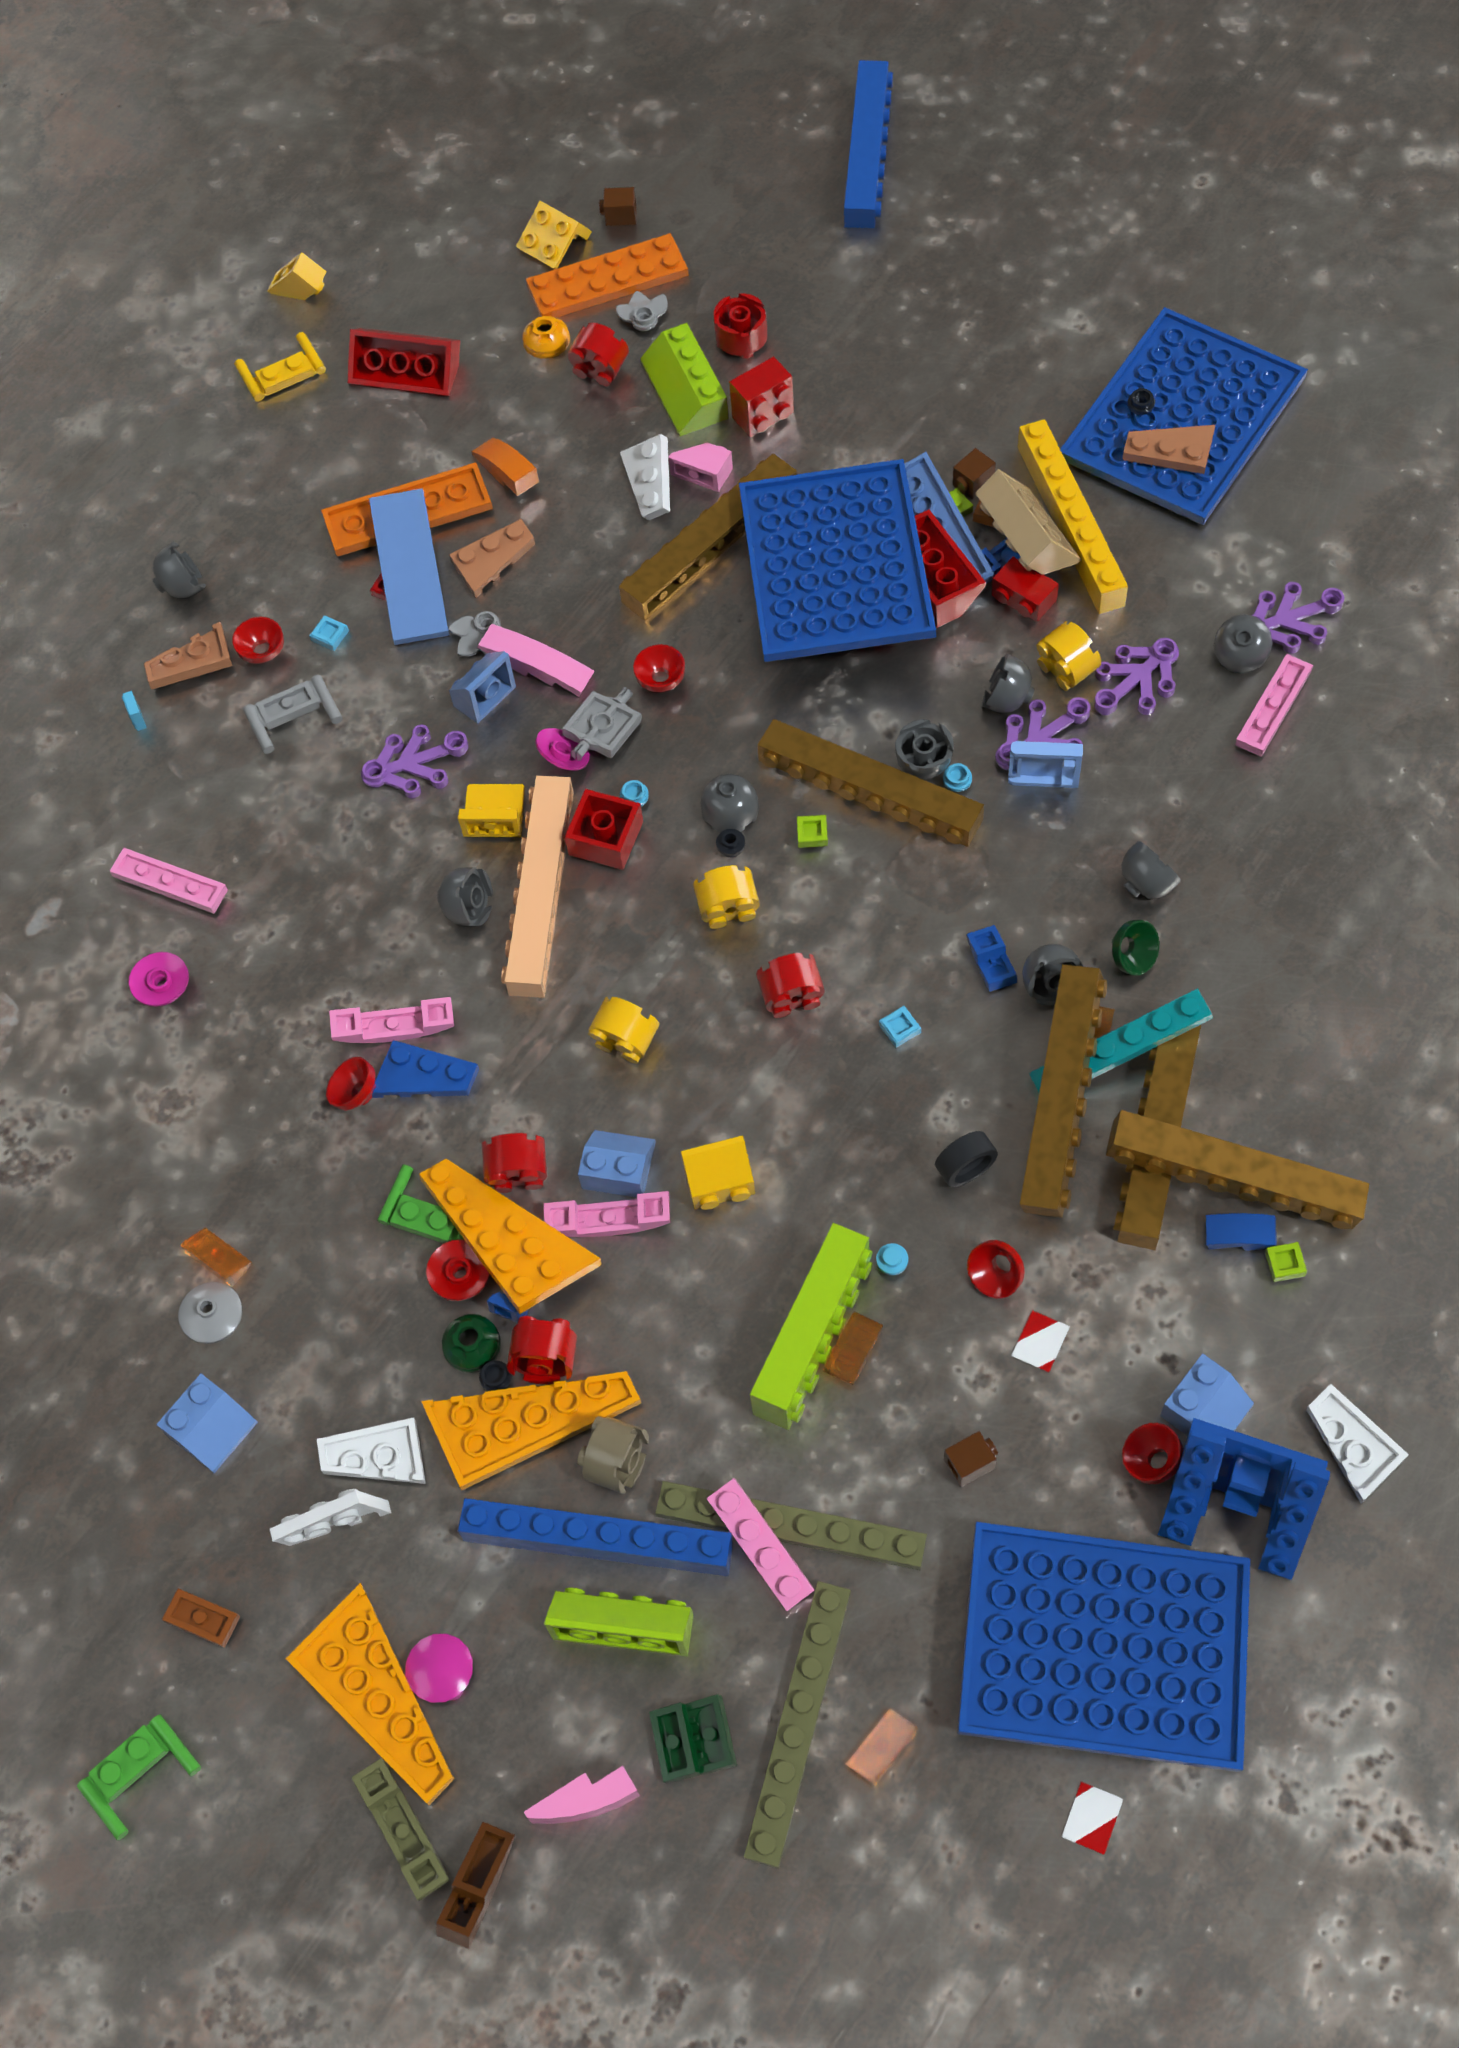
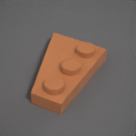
M1215 425L1128 432L1122 460L1205 474Z
M520 519L449 554L452 564L474 597L477 598L483 593L482 589L490 581L494 583L500 577L499 573L505 567L513 565L535 545V539L525 523Z

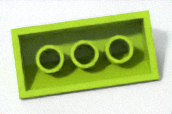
M684 323L662 331L642 355L640 361L679 436L729 419L727 396L688 324Z
M565 1588V1592L555 1591L544 1625L553 1640L688 1656L693 1612L691 1607H686L685 1602L678 1600H667L666 1604L652 1603L653 1599L645 1596H633L632 1600L619 1599L618 1594L611 1592H599L598 1596L585 1595V1591L582 1589Z

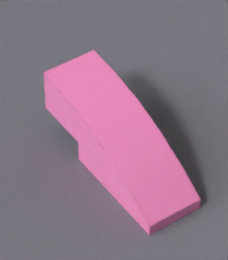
M621 1766L593 1785L586 1773L536 1803L524 1811L527 1819L535 1824L576 1822L620 1808L640 1795L625 1768Z

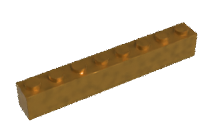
M774 453L766 460L759 462L751 473L738 481L736 486L729 492L723 493L718 501L709 509L702 511L694 522L685 526L672 541L665 543L660 551L651 559L645 560L636 572L624 578L619 585L621 602L643 620L648 619L746 533L739 483L797 475V470Z
M776 719L772 720L757 745L758 759L765 766L785 771L796 779L802 778L820 789L831 790L840 794L846 800H855L865 804L869 809L889 814L897 821L911 823L926 833L940 835L953 844L969 847L983 821L984 804Z
M1062 965L1020 1199V1206L1025 1213L1063 1218L1064 1208L1068 1209L1070 1206L1071 1190L1068 1189L1069 1178H1074L1076 1173V1159H1073L1075 1147L1079 1148L1082 1137V1130L1078 1128L1080 1117H1085L1087 1109V1099L1083 1098L1085 1087H1090L1092 1080V1069L1089 1068L1090 1057H1095L1097 1051V1039L1094 1038L1095 1027L1100 1028L1102 1022V1009H1099L1100 998H1105L1107 993V980L1103 978L1100 968Z
M1201 1025L1150 1050L1149 1060L1154 1061L1153 1071L1146 1070L1143 1088L1149 1090L1147 1098L1141 1097L1138 1115L1181 1127ZM1130 1164L1126 1166L1125 1172L1131 1173L1130 1182H1123L1119 1201L1125 1202L1124 1212L1117 1211L1113 1230L1119 1231L1117 1241L1119 1243L1156 1250L1171 1175L1151 1173L1145 1167Z
M1120 1110L1113 1120L1105 1155L1114 1158L1116 1162L1121 1164H1135L1145 1167L1151 1173H1165L1175 1176L1184 1183L1196 1182L1206 1185L1208 1189L1215 1192L1226 1191L1238 1195L1240 1199L1245 1201H1259L1269 1204L1275 1210H1290L1300 1213L1303 1218L1309 1220L1320 1219L1327 1221L1339 1229H1353L1364 1219L1370 1183L1124 1110Z

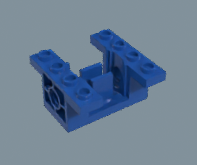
M1193 1418L1158 1535L1191 1546L1201 1516L1205 1517L1212 1488L1226 1492L1223 1507L1253 1517L1257 1516L1260 1504L1271 1507L1266 1538L1268 1539L1262 1552L1258 1569L1292 1580L1329 1482L1331 1471L1326 1470L1328 1461Z

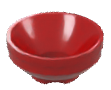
M254 617L242 622L236 628L232 637V643L241 659L249 663L258 664L268 662L280 653L284 645V635L280 625L273 619ZM260 644L269 645V649L265 653L258 654L254 652L255 648Z
M663 644L652 645L643 649L636 656L633 665L634 675L637 682L646 690L665 692L675 688L682 681L685 673V661L682 654L672 646ZM657 672H666L669 677L663 682H657L653 679V675Z
M353 1057L344 1061L334 1071L326 1089L328 1102L332 1106L344 1111L367 1104L371 1100L372 1093L376 1088L373 1066L362 1057Z
M988 1240L980 1243L971 1251L967 1260V1270L971 1282L981 1293L988 1297H1009L1017 1291L1023 1282L1025 1273L1023 1261L1017 1251L1003 1241ZM997 1255H1003L1009 1260L1011 1265L1009 1271L999 1268L996 1262Z
M1161 1423L1144 1424L1136 1428L1126 1439L1122 1450L1123 1464L1131 1476L1142 1483H1163L1177 1473L1182 1459L1183 1444L1179 1436L1167 1425ZM1158 1452H1166L1168 1455L1166 1464L1161 1468H1153L1151 1466L1152 1457Z

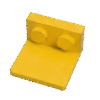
M539 201L516 247L551 268L557 269L572 240H577L578 236L588 240L592 231L578 221Z
M523 784L467 785L465 809H459L458 814L463 837H521L525 786Z

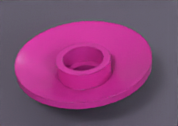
M543 729L535 739L539 753L547 761L559 768L573 771L581 770L587 766L590 760L589 751L584 754L581 760L572 757L571 751L574 750L578 743L563 736L561 729Z
M168 952L152 953L139 960L133 967L129 976V988L134 998L140 1003L153 1007L164 1006L172 1003L183 994L188 985L189 972L184 961L177 955ZM165 981L163 985L158 986L160 982Z

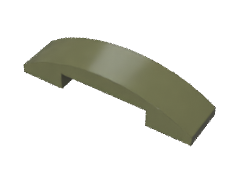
M380 1758L351 1777L400 1864V1869L416 1899L420 1901L450 1881L429 1838L383 1758Z

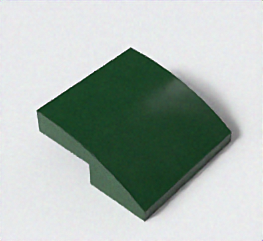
M716 1694L687 1704L680 1702L649 1712L663 1782L667 1783L737 1766L721 1695Z

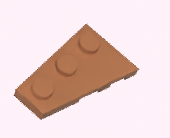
M219 621L212 625L213 630L203 636L198 633L190 637L191 642L181 648L172 647L145 662V671L151 690L233 666L221 622Z

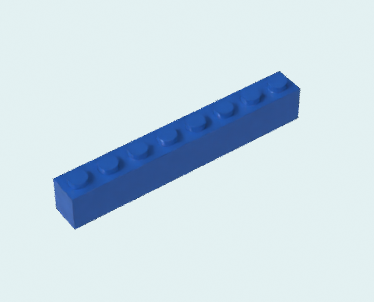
M859 60L844 204V227L875 228L876 217L881 218V201L877 200L878 198H883V182H879V180H884L885 164L881 163V161H886L887 145H883V142H888V126H884V124H889L890 108H886V106H891V90H888V88L893 87V72H888L889 61Z
M464 1498L458 1532L464 1542L728 1577L733 1550L732 1534L728 1532Z

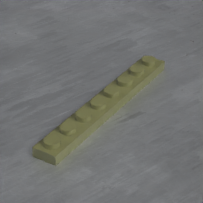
M663 1481L656 1509V1517L729 1531L706 1499L716 1491ZM750 1498L778 1539L783 1543L921 1570L927 1534Z
M817 1581L746 1846L745 1860L779 1869L851 1595L850 1589Z

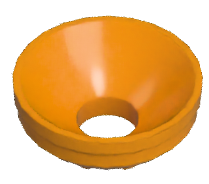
M551 316L537 317L528 323L523 331L522 340L525 350L530 355L536 358L548 359L560 355L567 349L570 343V335L566 324L562 320ZM543 324H548L552 326L551 329L546 332H541L537 330V328Z

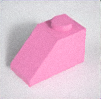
M710 443L671 453L668 457L670 475L716 492L720 491L733 470L732 452L722 446Z

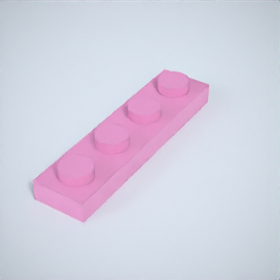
M1286 654L1238 735L1235 743L1236 746L1260 757L1263 756L1313 668L1312 664Z
M123 848L110 869V873L114 878L215 914L228 891L226 885L221 882Z
M735 1478L706 1498L786 1611L815 1591Z

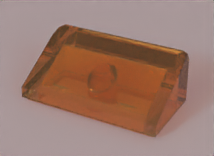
M206 1227L180 1245L186 1254L230 1287H233L253 1264Z
M889 1709L846 1765L875 1788L917 1734L918 1728L892 1709Z

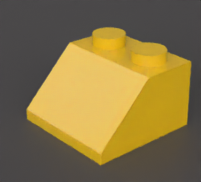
M743 1135L681 1151L685 1177L694 1210L699 1208L703 1210L713 1209L719 1203L730 1200L733 1202L744 1201L750 1195L755 1194L754 1180Z

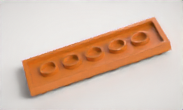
M669 233L526 278V283L540 317L551 316L558 318L633 294L635 291L640 292L687 277L689 274L688 267L674 238Z
M471 463L321 509L336 556L339 557L377 545L369 502L371 497L423 488L430 528L493 509L477 463Z

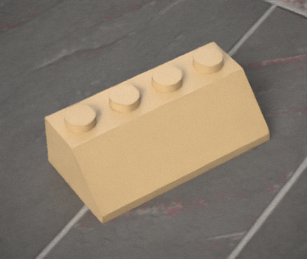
M998 469L975 493L982 502L979 505L980 508L988 516L993 517L995 520L992 523L993 526L1001 534L1006 535L1008 538L1005 541L1006 544L1014 552L1019 553L1021 557L1018 560L1028 571L1034 569L1044 575L1078 564L1082 560L1031 490L1011 476Z

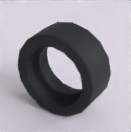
M975 1131L958 1138L948 1145L936 1158L935 1167L949 1187H959L973 1181L988 1170L996 1161L998 1152L983 1131Z

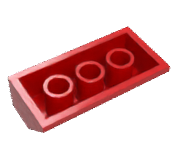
M365 328L350 329L347 383L449 396L459 368L460 340Z
M930 509L915 515V521L935 626L938 628L961 617L985 588L986 582Z

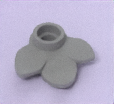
M635 291L629 304L617 305L616 310L620 319L632 323L638 330L647 331L657 325L658 318L667 310L668 302L665 294L658 295L650 300L641 292Z
M484 611L476 617L464 616L453 622L448 629L451 633L461 637L457 649L458 655L467 657L477 654L481 650L477 646L490 625L494 624L501 627L499 618L492 612Z

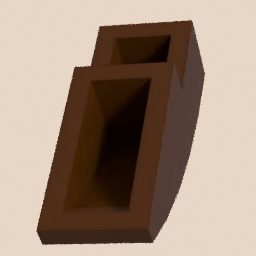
M482 1822L452 1883V1892L436 1922V1936L470 1949L505 1867L515 1839L514 1834Z

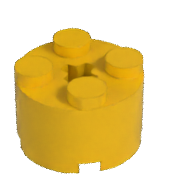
M1067 621L1063 622L1036 645L1040 658L1037 659L1039 667L1045 673L1052 672L1056 676L1057 684L1064 691L1075 687L1101 666V657L1098 650L1095 653L1092 652L1089 647L1093 643L1082 628L1073 622L1067 624Z
M737 865L723 866L704 873L705 879L700 883L698 878L694 881L693 887L701 919L709 923L711 929L722 928L730 920L739 919L740 922H747L756 917L755 911L759 908L760 903L750 868L744 866L745 871H738Z
M613 996L609 1001L608 997H605L588 1029V1035L597 1040L595 1046L602 1051L611 1053L613 1049L622 1053L621 1056L625 1060L638 1064L639 1060L644 1057L660 1024L651 1014L648 1019L641 1014L642 1008L629 1001Z

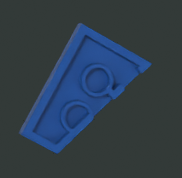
M393 1040L375 1080L376 1088L372 1093V1098H383V1095L411 1097L412 1094H430L432 1097L469 1096L478 1074L479 1066L473 1062Z

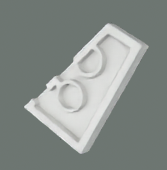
M659 434L620 452L642 517L648 520L670 512L668 438Z
M1332 1384L1306 1409L1361 1504L1409 1455Z
M414 1418L317 1439L320 1467L323 1474L426 1484L417 1424Z
M358 1489L345 1490L339 1493V1498L335 1500L316 1503L306 1513L283 1518L281 1524L270 1528L272 1541L291 1546L330 1533L332 1525L344 1526L349 1524L353 1526L362 1523L361 1516L372 1512L378 1513L380 1517L390 1514L389 1501L358 1491Z

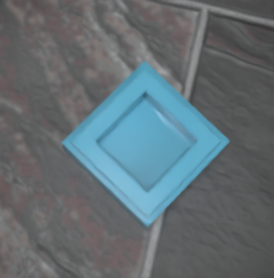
M324 615L309 636L312 642L335 651L349 632L347 625Z
M132 690L123 693L122 699L135 729L140 731L147 728Z
M905 1006L879 1020L880 1028L895 1048L921 1033V1027Z

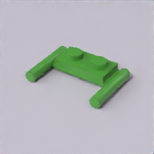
M403 1164L377 1221L383 1225H391L392 1227L441 1243L452 1240H464L440 1206L403 1194L414 1170L412 1167Z
M160 1714L155 1716L147 1726L143 1725L94 1767L88 1773V1777L82 1779L77 1784L79 1791L117 1841L124 1838L129 1831L110 1807L109 1803L121 1795L168 1754L169 1751L172 1752L190 1777L197 1774L202 1768Z

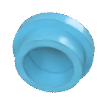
M952 764L943 774V783L951 791H964L972 783V773L963 764Z
M631 780L626 782L621 788L620 798L640 803L642 807L648 801L649 792L643 783Z
M886 1244L877 1253V1266L887 1275H898L907 1268L908 1253L898 1244Z

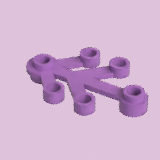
M1289 582L1285 585L1283 599L1275 616L1265 619L1267 611L1274 607L1276 596L1271 591H1263L1259 594L1258 606L1252 616H1256L1266 624L1271 632L1272 642L1281 644L1285 652L1294 654L1300 649L1301 638L1296 634L1286 635L1273 629L1282 627L1307 635L1309 641L1313 644L1320 645L1324 643L1327 636V629L1324 626L1311 625L1299 620L1321 612L1334 614L1340 611L1344 602V594L1341 590L1327 588L1322 592L1319 601L1291 610L1294 601L1300 598L1302 588L1296 582ZM1289 590H1294L1296 593H1290ZM1263 599H1268L1270 602H1265ZM1314 633H1319L1322 636H1316ZM1288 642H1294L1296 645H1290Z
M1160 638L1151 647L1118 646L1115 650L1114 658L1119 664L1101 662V666L1095 670V676L1100 681H1108L1112 676L1128 677L1113 690L1102 689L1098 691L1095 696V709L1101 715H1110L1117 709L1118 701L1140 683L1141 697L1138 702V711L1143 715L1152 714L1155 711L1156 700L1152 692L1151 672L1158 666L1160 667L1161 680L1158 683L1157 693L1164 698H1169L1174 694L1176 685L1172 680L1171 664L1176 662L1179 656V648L1176 643L1170 638ZM1120 653H1126L1127 656H1121ZM1132 658H1148L1143 664H1128ZM1100 670H1107L1108 673H1102ZM1163 686H1168V687H1170L1171 689L1166 690V689H1163L1162 687H1163ZM1149 703L1151 706L1145 707L1142 704Z
M1081 697L1071 699L1067 705V713L1040 730L1042 718L1046 714V704L1039 699L1031 701L1028 710L1030 716L1028 738L1024 741L1083 744L1077 738L1066 740L1051 737L1072 723L1081 724L1085 722L1090 715V703ZM1033 708H1040L1042 710L1034 711ZM1017 714L1007 717L1006 743L997 749L995 755L996 763L1005 770H1009L1010 759L1006 757L1010 756L1011 744L1014 741H1018V733L1023 730V718ZM1016 722V723H1018L1019 725H1018V726H1012V725H1010V723Z
M417 725L413 728V735L400 758L390 762L393 754L400 753L404 748L401 736L391 734L386 738V745L378 759L369 760L364 764L361 778L369 787H380L387 784L401 789L408 798H416L421 794L418 780L413 778L406 780L394 775L395 773L404 771L430 780L434 788L442 789L448 784L446 772L443 769H432L421 764L449 754L454 757L464 755L468 750L466 735L461 731L449 732L445 736L444 744L417 753L421 744L429 742L431 738L429 728L426 725ZM421 732L426 733L423 736H417ZM393 742H399L397 745L391 746ZM437 777H443L442 780L435 781ZM412 786H415V787H416V788H415L414 790H412V791H409V790H408L409 787H412Z

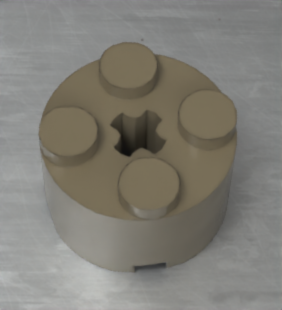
M598 1416L592 1424V1436L588 1446H583L579 1452L577 1464L583 1467V1477L586 1481L625 1494L626 1490L624 1487L632 1488L642 1471L647 1454L641 1453L642 1443L648 1444V1432L643 1428L611 1417L603 1418Z

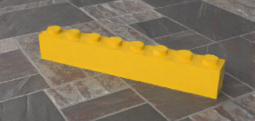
M1043 419L1019 426L1018 450L1052 520L1082 559L1078 564H1075V567L1098 614L1125 607L1128 585L1046 420Z

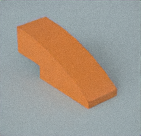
M491 438L471 451L472 455L503 487L507 485L517 496L539 483L536 467L517 450L499 439Z

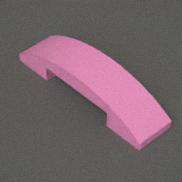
M451 997L421 1000V1006L361 1013L360 1007L329 1011L331 1038L333 1041L384 1043L392 1042L393 1040L401 1041L428 1036L454 1027Z
M669 1191L637 1194V1199L581 1205H577L575 1200L544 1203V1222L567 1237H602L641 1232L670 1223Z

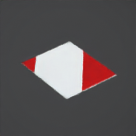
M1032 1310L1011 1356L1050 1372L1070 1326Z
M1081 1781L1062 1837L1104 1855L1123 1799Z

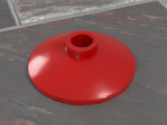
M462 1239L452 1240L438 1247L429 1258L426 1268L427 1280L432 1290L440 1297L451 1301H462L477 1295L485 1287L490 1273L467 1242ZM464 1270L466 1274L462 1278H456L455 1274L457 1271Z

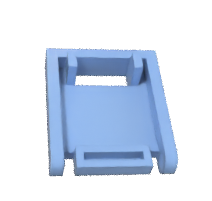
M1014 741L1011 744L1008 783L1015 786L1078 788L1083 744Z

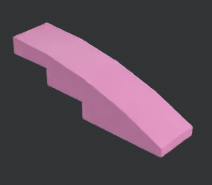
M494 624L490 625L477 648L486 653L505 651L509 654L511 667L525 677L529 672L552 687L554 683H557L580 697L594 673V670L541 642Z

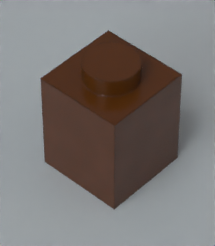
M634 187L604 188V199H599L600 215H605L606 226L636 225L637 204Z
M975 448L953 467L952 485L971 499H974L977 496L975 493L995 473L996 462Z
M980 1431L944 1450V1461L961 1488L996 1468L998 1451L990 1438L984 1439Z

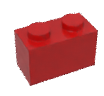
M1012 556L993 577L992 596L998 602L1007 604L1017 610L1023 617H1029L1038 622L1057 601L1059 583L1034 569L1028 571L1017 558Z

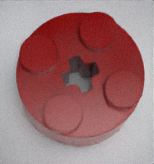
M741 293L738 294L739 297L731 299L730 296H727L720 300L714 309L716 345L728 354L739 356L742 359L751 358L767 341V316L764 304L759 298L750 294Z
M588 323L587 327L583 326L567 354L571 365L574 367L572 372L581 379L589 377L595 379L602 386H610L629 354L627 343L623 338L620 341L613 336L615 331L599 323Z
M802 953L784 955L769 961L770 968L765 971L762 970V967L757 970L756 977L766 1009L773 1013L774 1018L786 1017L791 1014V1010L803 1007V1010H812L820 1006L819 999L824 995L825 989L813 955L809 954V958H803Z
M510 1133L491 1137V1144H487L486 1141L482 1142L484 1182L487 1185L493 1186V1189L499 1193L511 1192L513 1186L524 1185L527 1190L543 1188V1181L547 1178L544 1138L535 1135L536 1140L527 1139V1133Z
M531 1316L520 1317L518 1324L512 1329L507 1362L508 1371L514 1376L516 1371L524 1374V1381L535 1384H554L553 1382L560 1381V1378L566 1376L567 1380L570 1379L573 1373L577 1335L570 1329V1322L561 1318L547 1321L537 1320Z

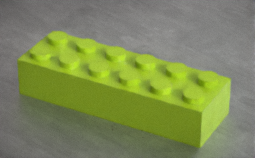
M836 1223L832 1224L750 1393L753 1415L786 1430L790 1429L793 1421L799 1422L805 1409V1404L802 1403L807 1392L812 1394L819 1379V1375L816 1372L820 1364L826 1365L833 1347L829 1345L834 1335L840 1336L846 1322V1318L843 1317L847 1307L853 1308L859 1295L857 1286L861 1279H867L873 1263L870 1262L873 1251L869 1250V1237Z

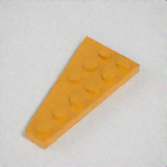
M444 1159L419 1173L421 1182L519 1314L602 1265L601 1258L450 1160Z
M627 1371L590 1376L585 1380L571 1382L563 1380L553 1382L554 1384L529 1385L487 1391L481 1395L468 1397L460 1395L453 1396L447 1400L433 1401L432 1399L421 1402L462 1491L592 1428V1424L598 1416L613 1418L642 1404Z
M360 1583L292 1651L286 1660L430 1806L454 1780V1777L410 1688L368 1595Z

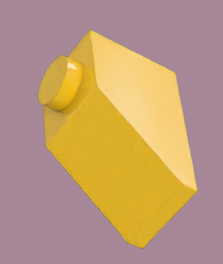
M301 252L275 273L267 292L272 295L306 300L313 294L315 296L318 295L323 289L325 283L322 280L327 271Z

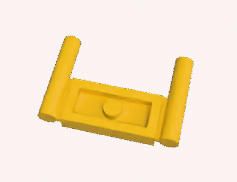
M299 332L296 335V339L304 353L302 351L259 369L255 371V377L252 376L243 359H237L234 362L237 371L256 402L262 401L266 395L269 396L310 378L314 374L321 375L325 373L326 367L304 332Z

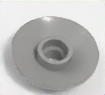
M219 1282L201 1284L193 1288L181 1302L178 1313L180 1326L183 1332L196 1342L210 1344L222 1341L236 1330L241 1321V1300L238 1294L226 1284ZM210 1304L213 1305L210 1312L203 1313L204 1307Z

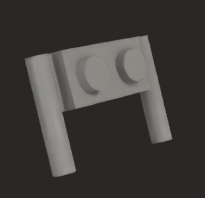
M315 675L310 681H305L261 700L254 705L248 704L243 708L265 754L274 751V746L264 728L266 726L270 730L321 708L319 705L321 702L333 724H338L343 719L321 675Z

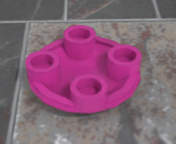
M432 1634L421 1639L411 1649L406 1660L405 1676L410 1688L420 1699L431 1703H442L459 1699L464 1689L468 1686L473 1674V1659L470 1650L459 1638L449 1634Z

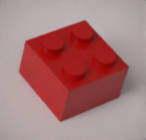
M774 356L729 381L732 418L750 438L759 432H764L768 427L788 418L794 413L792 375Z
M585 789L565 835L568 855L624 870L643 824L641 804Z

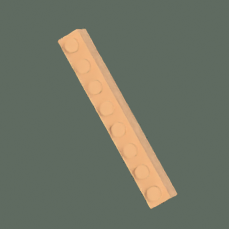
M536 776L535 786L529 789V804H532L531 812L527 811L525 815V828L528 829L527 837H522L521 853L524 854L523 862H519L517 867V878L520 880L519 888L514 889L513 903L516 905L515 914L511 913L509 920L512 938L506 941L505 955L508 958V964L502 967L501 982L506 984L509 996L545 998L566 851L565 835L569 828L574 795L571 777Z

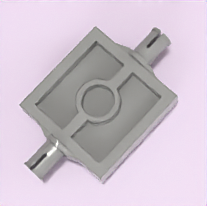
M626 687L622 688L616 698L606 697L592 691L562 728L563 736L578 743L574 750L571 751L574 759L581 760L588 750H594L612 759L642 721L641 713L626 705V702L633 696L629 688L628 690Z

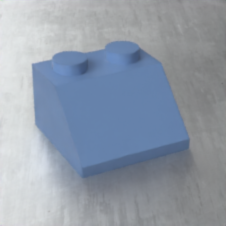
M505 651L487 653L481 660L476 661L472 665L471 670L461 679L456 680L449 690L453 706L477 724L516 688L509 654Z
M594 1130L584 1146L578 1171L582 1189L637 1198V1194L645 1193L656 1140Z
M1202 1353L1164 1403L1160 1417L1187 1436L1193 1418L1235 1431L1254 1405V1402L1230 1372Z
M200 1373L156 1425L168 1438L211 1472L215 1473L258 1422L226 1392Z

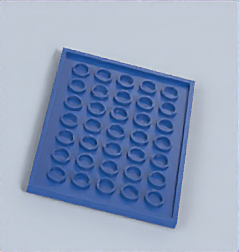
M1164 307L1060 450L1067 463L1204 525L1307 376L1308 369ZM1144 388L1152 392L1155 398V407L1150 413L1138 415L1129 410L1127 405L1128 398L1136 389ZM1215 425L1205 474L1122 460L1128 432Z
M904 459L739 483L764 662L937 637Z
M976 1522L974 1526L957 1734L1242 1772L1244 1767L1250 1558Z

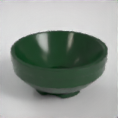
M1130 920L1124 923L1118 929L1111 942L1112 956L1116 966L1122 972L1137 976L1148 972L1158 957L1159 935L1155 927L1148 921ZM1125 937H1127L1129 941L1128 950L1123 954L1121 951V943L1122 940Z
M467 1314L453 1320L446 1328L442 1338V1351L448 1363L456 1370L466 1373L479 1372L486 1363L495 1361L501 1348V1337L496 1326L486 1317L477 1314ZM468 1329L475 1330L478 1333L476 1342L470 1346L459 1342L462 1332Z

